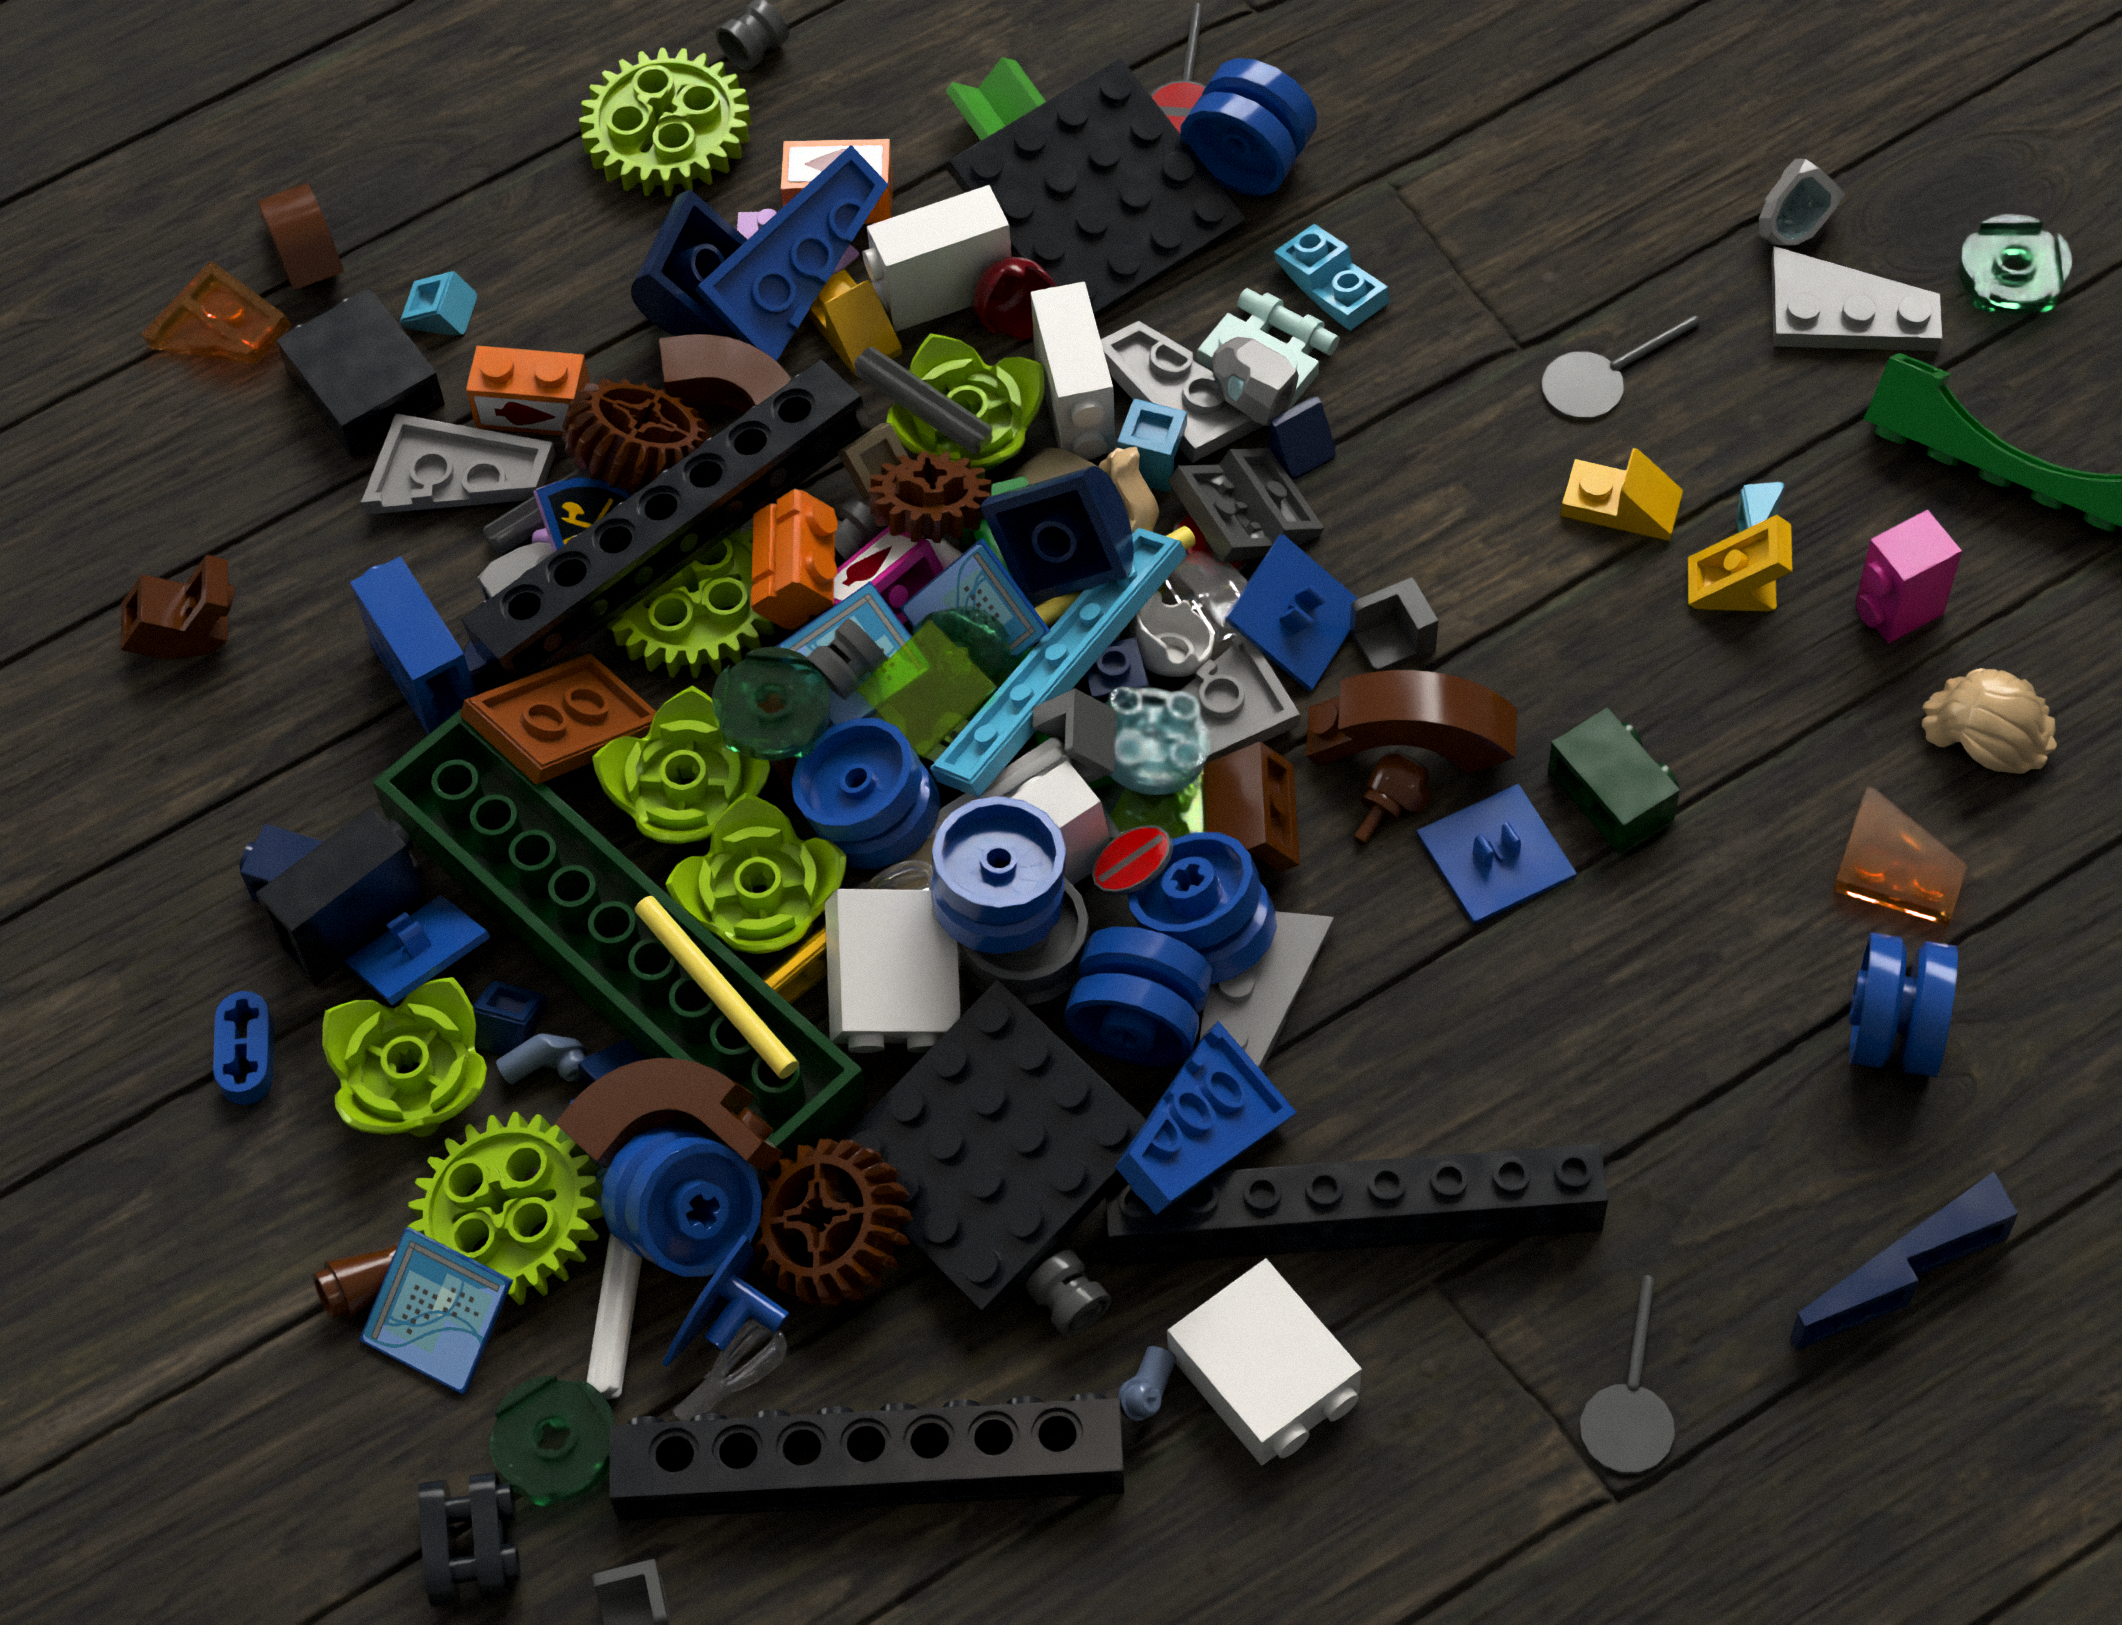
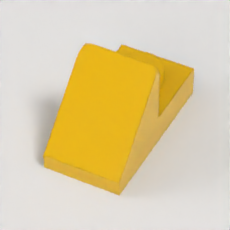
M845 269L831 276L809 308L807 315L853 375L859 378L855 373L856 367L854 363L856 358L868 347L877 349L890 359L903 354L902 346L871 282L866 280L857 285Z
M1636 448L1632 449L1627 470L1575 459L1563 498L1560 516L1670 541L1683 489Z
M1776 514L1689 556L1688 605L1695 609L1765 612L1775 610L1777 607L1776 579L1793 572L1791 524Z

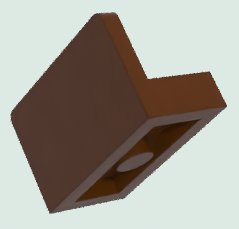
M1260 741L1205 764L1203 775L1206 832H1219L1239 840L1250 855H1255L1280 873L1299 866L1294 765Z

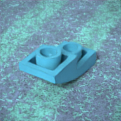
M1316 224L1311 225L1274 251L1275 260L1297 286L1323 311L1349 331L1390 303L1388 286L1353 264L1349 246Z

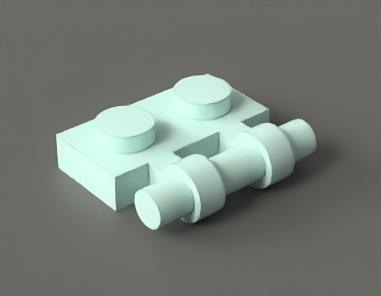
M1246 288L1239 296L1237 307L1252 314L1251 317L1245 322L1227 313L1198 348V363L1213 370L1211 362L1214 352L1222 344L1235 337L1251 338L1285 356L1298 372L1299 378L1296 392L1287 409L1289 410L1319 374V361L1308 354L1313 348H1316L1330 356L1336 350L1340 337L1324 329L1323 321L1309 314L1303 318L1283 307V300L1270 293H1265L1262 296ZM1274 326L1293 337L1286 344L1267 333Z

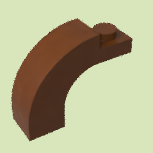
M709 334L682 335L659 339L667 395L672 398L681 397L685 407L695 408L697 411L718 409L743 416L750 408L760 404L791 380L786 371L772 357L762 350L737 339Z
M1389 670L1360 674L1341 680L1340 696L1309 707L1306 757L1322 766L1371 748L1405 745L1436 752L1469 774L1516 758L1517 708L1496 692L1480 684L1443 673L1418 670Z
M654 1058L619 1067L602 1076L581 1092L555 1122L562 1131L593 1159L607 1167H610L615 1155L634 1136L657 1126H668L686 1121L706 1124L746 1161L766 1172L773 1167L783 1154L782 1151L767 1139L774 1130L763 1119L747 1108L756 1097L753 1093L710 1067L684 1059Z

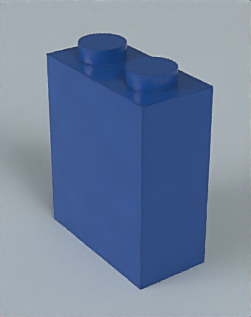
M399 556L386 564L371 567L362 576L351 581L350 585L370 644L429 735L458 710H462L464 700L477 694L463 651L402 557Z

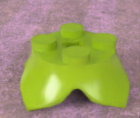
M930 333L913 357L909 371L992 427L993 439L982 453L972 454L897 402L889 409L886 421L891 424L901 444L917 455L921 451H927L928 454L937 455L938 459L942 453L948 452L950 453V461L957 462L960 459L969 458L970 469L983 467L985 471L992 470L1004 461L1015 457L1025 443L1026 431L1038 414L1044 398L1045 376L1043 364L1023 357H1007L994 366H988L982 361L974 348L961 340Z
M694 686L681 691L660 707L654 714L649 733L646 737L642 739L629 736L617 738L603 746L592 757L595 773L604 793L616 806L633 818L637 829L644 836L661 843L682 844L703 841L705 839L711 840L712 830L719 816L744 793L757 797L766 784L771 771L769 760L763 750L753 743H737L733 737L729 718L721 706ZM682 779H694L691 783L682 785Z
M744 793L719 816L712 829L709 852L705 856L687 857L678 863L669 875L665 885L670 897L705 929L719 937L721 943L730 951L753 954L779 951L796 942H801L811 935L813 921L825 910V902L837 889H840L846 872L847 857L830 840L820 837H814L806 841L800 840L796 836L789 818L782 811L759 797ZM766 885L767 891L753 893V887Z
M454 977L425 982L409 993L401 1005L396 1008H388L373 1000H354L325 1010L322 1046L328 1064L341 1082V1088L335 1095V1108L344 1123L349 1127L368 1133L387 1135L410 1132L414 1136L425 1137L433 1134L439 1128L440 1123L456 1116L472 1104L480 1095L485 1086L487 1066L483 1056L475 1051L476 1020L474 1009L463 988ZM414 1063L419 1064L412 1072L399 1073V1070L404 1065L411 1069Z

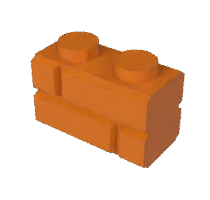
M794 489L777 499V505L771 503L753 514L752 611L784 629L791 630L810 620V615L817 616L834 606V578L837 575L835 531L838 528V521L834 509L803 490Z

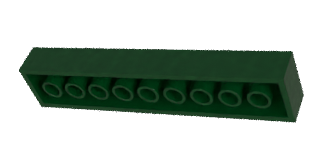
M461 709L372 781L384 816L389 821L392 819L397 821L417 847L647 1059L675 1058L697 1062L716 1070L753 1093L756 1097L747 1108L763 1119L774 1130L767 1139L783 1152L779 1159L789 1158L797 1162L798 1145H810L816 1148L820 1138L827 1139L868 1102L863 1070L551 789L544 783L538 785L533 783L460 716ZM653 896L795 1057L799 1065L794 1073L787 1078L780 1079L635 913V907L643 898ZM779 1161L769 1170L777 1178L782 1174Z

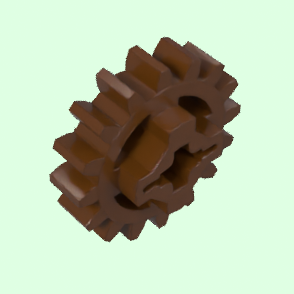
M921 451L919 456H917V460H911L909 457L901 455L898 456V466L883 463L881 465V475L871 476L870 514H875V524L878 527L890 525V535L894 537L908 532L910 533L911 542L919 541L923 535L924 539H932L934 543H941L944 534H950L956 539L963 538V528L975 531L980 529V519H985L980 506L986 498L992 496L991 480L985 479V469L983 467L970 469L969 458L953 462L950 461V453L948 452L942 453L937 459V455L928 454L927 451Z

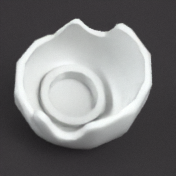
M1156 591L1133 617L1128 631V639L1136 637L1144 668L1155 674L1168 677H1186L1195 674L1211 658L1215 643V635L1208 620L1193 611L1187 600H1183L1175 605H1167L1162 602V596L1159 591Z

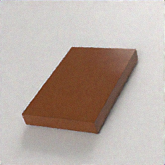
M591 653L468 698L464 700L460 716L533 783L538 785L592 763L594 754L612 740L623 736L639 739L646 737L656 711Z

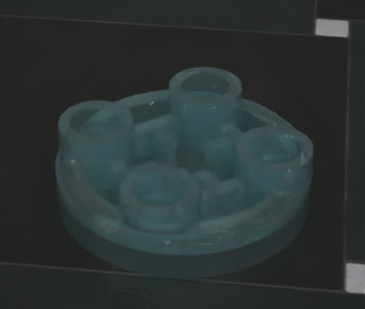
M1126 686L1113 690L1108 701L1105 703L1116 710L1114 773L1109 774V776L1131 790L1151 795L1174 793L1192 784L1199 776L1210 748L1209 733L1203 719L1199 715V702L1189 693L1182 691L1170 693L1155 688H1130Z

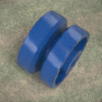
M1235 58L1222 63L1203 90L1202 96L1197 100L1181 124L1180 140L1189 144L1221 186L1240 194L1262 196L1275 192L1287 177L1296 162V158L1317 129V112L1309 95L1294 79L1278 68L1256 59Z
M854 718L827 729L812 740L799 757L791 780L793 798L798 808L818 836L830 840L838 846L847 857L846 865L854 869H879L902 861L925 842L935 828L941 808L938 786L921 763L919 756L897 726L879 718Z
M996 796L972 800L952 811L937 829L932 848L933 877L931 881V899L936 920L952 939L972 950L1003 954L1025 950L1044 939L1060 918L1064 900L1066 848L1061 830L1045 811L1025 800Z
M1194 832L1171 839L1173 851L1170 861L1162 873L1150 884L1128 894L1129 909L1139 928L1163 933L1186 943L1203 955L1213 969L1212 984L1233 979L1254 966L1271 947L1277 929L1273 903L1267 890L1260 883L1259 873L1250 853L1239 840L1219 832Z
M1109 927L1095 931L1085 944L1079 964L1080 980L1072 987L1064 1012L1065 1026L1076 1039L1092 1050L1118 1061L1154 1067H1166L1185 1061L1192 1053L1199 1030L1198 1013L1206 1006L1213 982V969L1203 955L1186 943L1160 932L1138 927Z
M1870 932L1865 945L1861 968L1857 970L1849 1015V1025H1851L1849 1064L1877 1069L1882 1068L1890 1059L1895 1036L1898 1033L1901 1034L1899 1062L1904 1073L1936 1078L1942 1065L1952 1016L1958 966L1957 946L1926 941L1916 951L1910 977L1905 976L1907 951L1902 937Z
M657 1126L634 1136L615 1155L603 1181L601 1206L608 1230L625 1249L679 1276L697 1277L715 1273L742 1235L746 1236L751 1243L760 1223L762 1193L756 1172L736 1151L681 1126Z

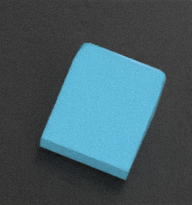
M455 271L414 281L399 324L406 329L452 336L463 335L470 321L477 300V293Z
M1773 482L1744 485L1740 492L1736 513L1738 533L1779 514L1785 487L1784 483Z

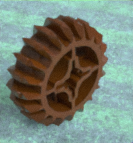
M602 379L599 384L587 383L583 391L576 392L574 400L569 404L562 425L564 431L561 439L566 443L565 453L575 458L574 465L576 467L589 470L591 479L606 481L609 483L610 489L619 487L627 490L629 495L632 496L634 492L640 491L655 480L659 474L680 462L712 436L708 433L709 424L698 418L699 411L695 408L685 407L681 397L672 398L666 395L664 388L655 390L649 388L645 382L641 385H635L626 379H621L618 384L609 379Z
M820 1138L816 1148L810 1145H798L797 1162L789 1158L778 1159L782 1174L777 1179L771 1176L762 1178L766 1187L770 1190L766 1199L762 1198V1218L755 1232V1235L762 1238L752 1248L756 1257L765 1261L761 1271L764 1272L767 1278L777 1282L776 1286L779 1287L781 1292L792 1297L798 1296L800 1301L809 1305H819L822 1302L831 1307L842 1306L845 1297L853 1301L864 1300L865 1284L874 1288L884 1287L880 1270L884 1266L891 1269L900 1267L892 1253L896 1245L904 1246L910 1244L907 1236L899 1233L901 1225L914 1219L910 1211L900 1207L910 1194L904 1186L896 1183L900 1174L894 1166L884 1162L885 1159L882 1158L880 1153L869 1147L866 1149L862 1148V1145L849 1139L846 1141L842 1139L838 1143L832 1139ZM848 1178H853L858 1184L864 1207L854 1205L853 1193L848 1191ZM798 1237L807 1239L808 1252L813 1254V1268L807 1265L802 1256Z

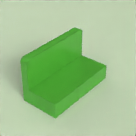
M1001 57L979 88L952 82L946 89V93L980 140L985 139L1046 102L1017 61Z

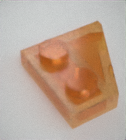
M210 261L141 333V336L153 349L256 364L276 343V340L292 325L282 312L213 261Z
M1866 787L1833 891L1949 926L1967 865L1876 789Z

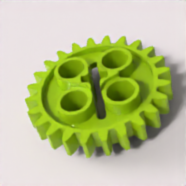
M660 48L656 60H650L641 51L638 55L639 64L632 66L626 60L621 59L619 60L620 74L617 75L604 70L602 72L604 86L590 85L591 100L582 101L581 105L584 116L579 118L585 153L591 155L595 170L604 168L608 182L616 180L621 176L623 188L626 191L633 188L637 182L642 183L645 196L650 195L655 185H662L666 196H671L674 184L681 183L686 191H693L692 180L700 178L703 182L710 185L713 183L711 170L716 169L720 172L728 173L730 171L728 157L741 159L740 143H747L750 140L748 126L752 125L746 90L739 89L738 76L736 74L726 76L723 62L716 63L709 68L707 54L705 53L699 55L692 62L688 60L685 48L679 51L675 59L668 58L665 48Z
M738 528L607 624V628L612 629L615 644L617 646L626 645L630 660L634 661L644 655L647 669L651 672L664 661L667 665L669 677H675L682 665H689L692 677L698 678L702 664L709 663L712 670L716 674H720L722 672L721 659L729 657L740 666L743 664L740 651L743 647L755 652L762 650L758 633L773 636L775 628L772 621L752 611L753 528L742 534L741 529ZM720 562L716 565L707 566L710 563ZM735 606L730 610H721L725 607ZM681 622L675 626H666L670 623Z
M513 1112L507 1127H504L494 1115H490L487 1121L486 1132L480 1134L471 1124L465 1126L467 1138L465 1143L459 1145L450 1138L444 1141L450 1154L446 1160L437 1157L428 1158V1163L436 1173L433 1178H416L415 1184L426 1196L425 1198L409 1202L408 1207L421 1219L407 1227L512 1279L513 1282L508 1294L518 1305H522L526 1297V1287L533 1285L540 1294L545 1296L548 1294L546 1278L552 1273L565 1282L569 1279L568 1272L563 1265L568 1258L578 1262H584L587 1259L577 1246L580 1240L592 1241L598 1239L599 1235L587 1221L604 1216L602 1207L596 1200H593V1198L602 1194L603 1185L594 1176L600 1170L594 1160L588 1154L586 1155L587 1152L556 1124L551 1127L542 1115L536 1114L528 1125L519 1112ZM540 1167L538 1173L533 1178L524 1181L526 1175L532 1169ZM482 1182L480 1188L474 1194L466 1197L474 1185ZM547 1221L544 1229L539 1234L530 1237L532 1230L538 1224ZM489 1237L481 1249L472 1252L474 1246L481 1239Z

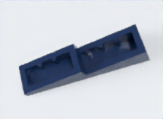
M1995 1172L1989 1174L1799 1311L1790 1336L1797 1351L1910 1305L1918 1283L1916 1276L2008 1239L2018 1212Z

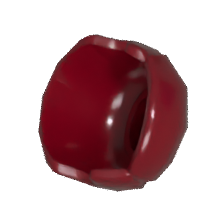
M1007 257L1001 261H995L984 270L974 287L972 307L981 324L987 327L993 335L1003 332L1019 341L1027 340L1033 336L1031 292L1057 287L1052 277L1036 262L1028 258Z

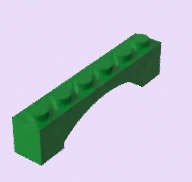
M1902 353L1889 357L1863 419L1877 425L1874 431L1877 435L1899 444H1906L1908 438L1928 446L1926 452L1928 456L1945 464L1957 466L1959 461L1962 460L1979 467L1978 476L1995 485L2009 488L2011 482H2015L2033 490L2030 497L2045 506L2061 510L2065 503L2085 512L2083 516L2084 521L2098 528L2114 532L2117 525L2122 527V474H2102L2075 470L2039 459L2016 448L1982 425L1960 403L1947 385L1951 373Z

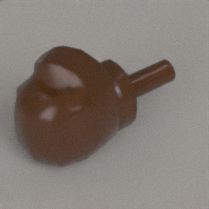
M1398 751L1388 752L1383 755L1377 762L1367 783L1366 792L1361 799L1363 805L1369 808L1370 811L1353 838L1360 844L1366 845L1383 817L1396 822L1403 810L1416 813L1422 812L1432 797V793L1426 788L1429 777L1428 769L1411 756Z

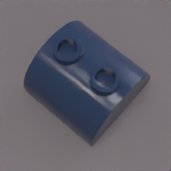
M688 190L679 194L675 198L631 286V296L636 307L649 321L674 336L709 334L728 337L731 332L730 327L698 295L695 289L748 239L693 191Z
M1091 466L988 497L980 506L1013 580L1031 605L1126 578L1132 569L1134 545L1125 505L1111 478L1097 466Z

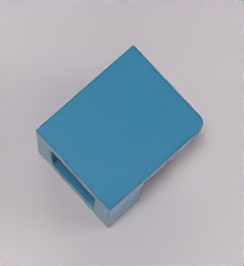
M1133 399L1117 440V448L1137 447L1140 454L1139 471L1151 489L1167 493L1172 490L1168 480L1174 473V458L1187 426V411Z

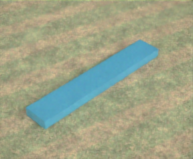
M1138 527L1132 534L1134 558L1128 577L1087 588L1079 595L1053 625L1050 632L1040 640L930 767L936 781L979 798L1036 732V729L1032 728L1033 707L1072 690L1187 556L1181 541Z

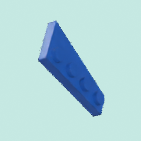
M850 145L704 279L695 291L743 342L762 350L777 361L850 243L854 240L885 191L888 183Z
M1217 1021L1203 1035L1115 1168L1130 1184L1134 1193L1157 1215L1284 1126L1297 1112L1223 1025Z

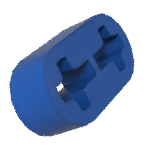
M240 991L224 998L217 1007L214 1028L213 1071L215 1080L228 1101L238 1105H249L264 1098L272 1086L274 1022L267 1003L260 995L254 992ZM250 1012L254 1019L248 1021L247 1038H241L235 1024L241 1022L242 1014ZM247 1057L253 1072L247 1074L245 1083L237 1084L234 1077L238 1076L241 1072V1058Z

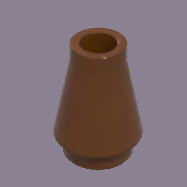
M397 1245L380 1251L326 1261L324 1263L325 1269L313 1274V1282L318 1297L331 1319L343 1314L350 1319L376 1300Z

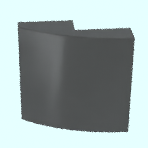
M1270 448L1230 449L1219 465L1178 466L1168 480V483L1222 563L1266 556L1277 537L1281 534H1284L1298 546L1320 536L1325 529Z

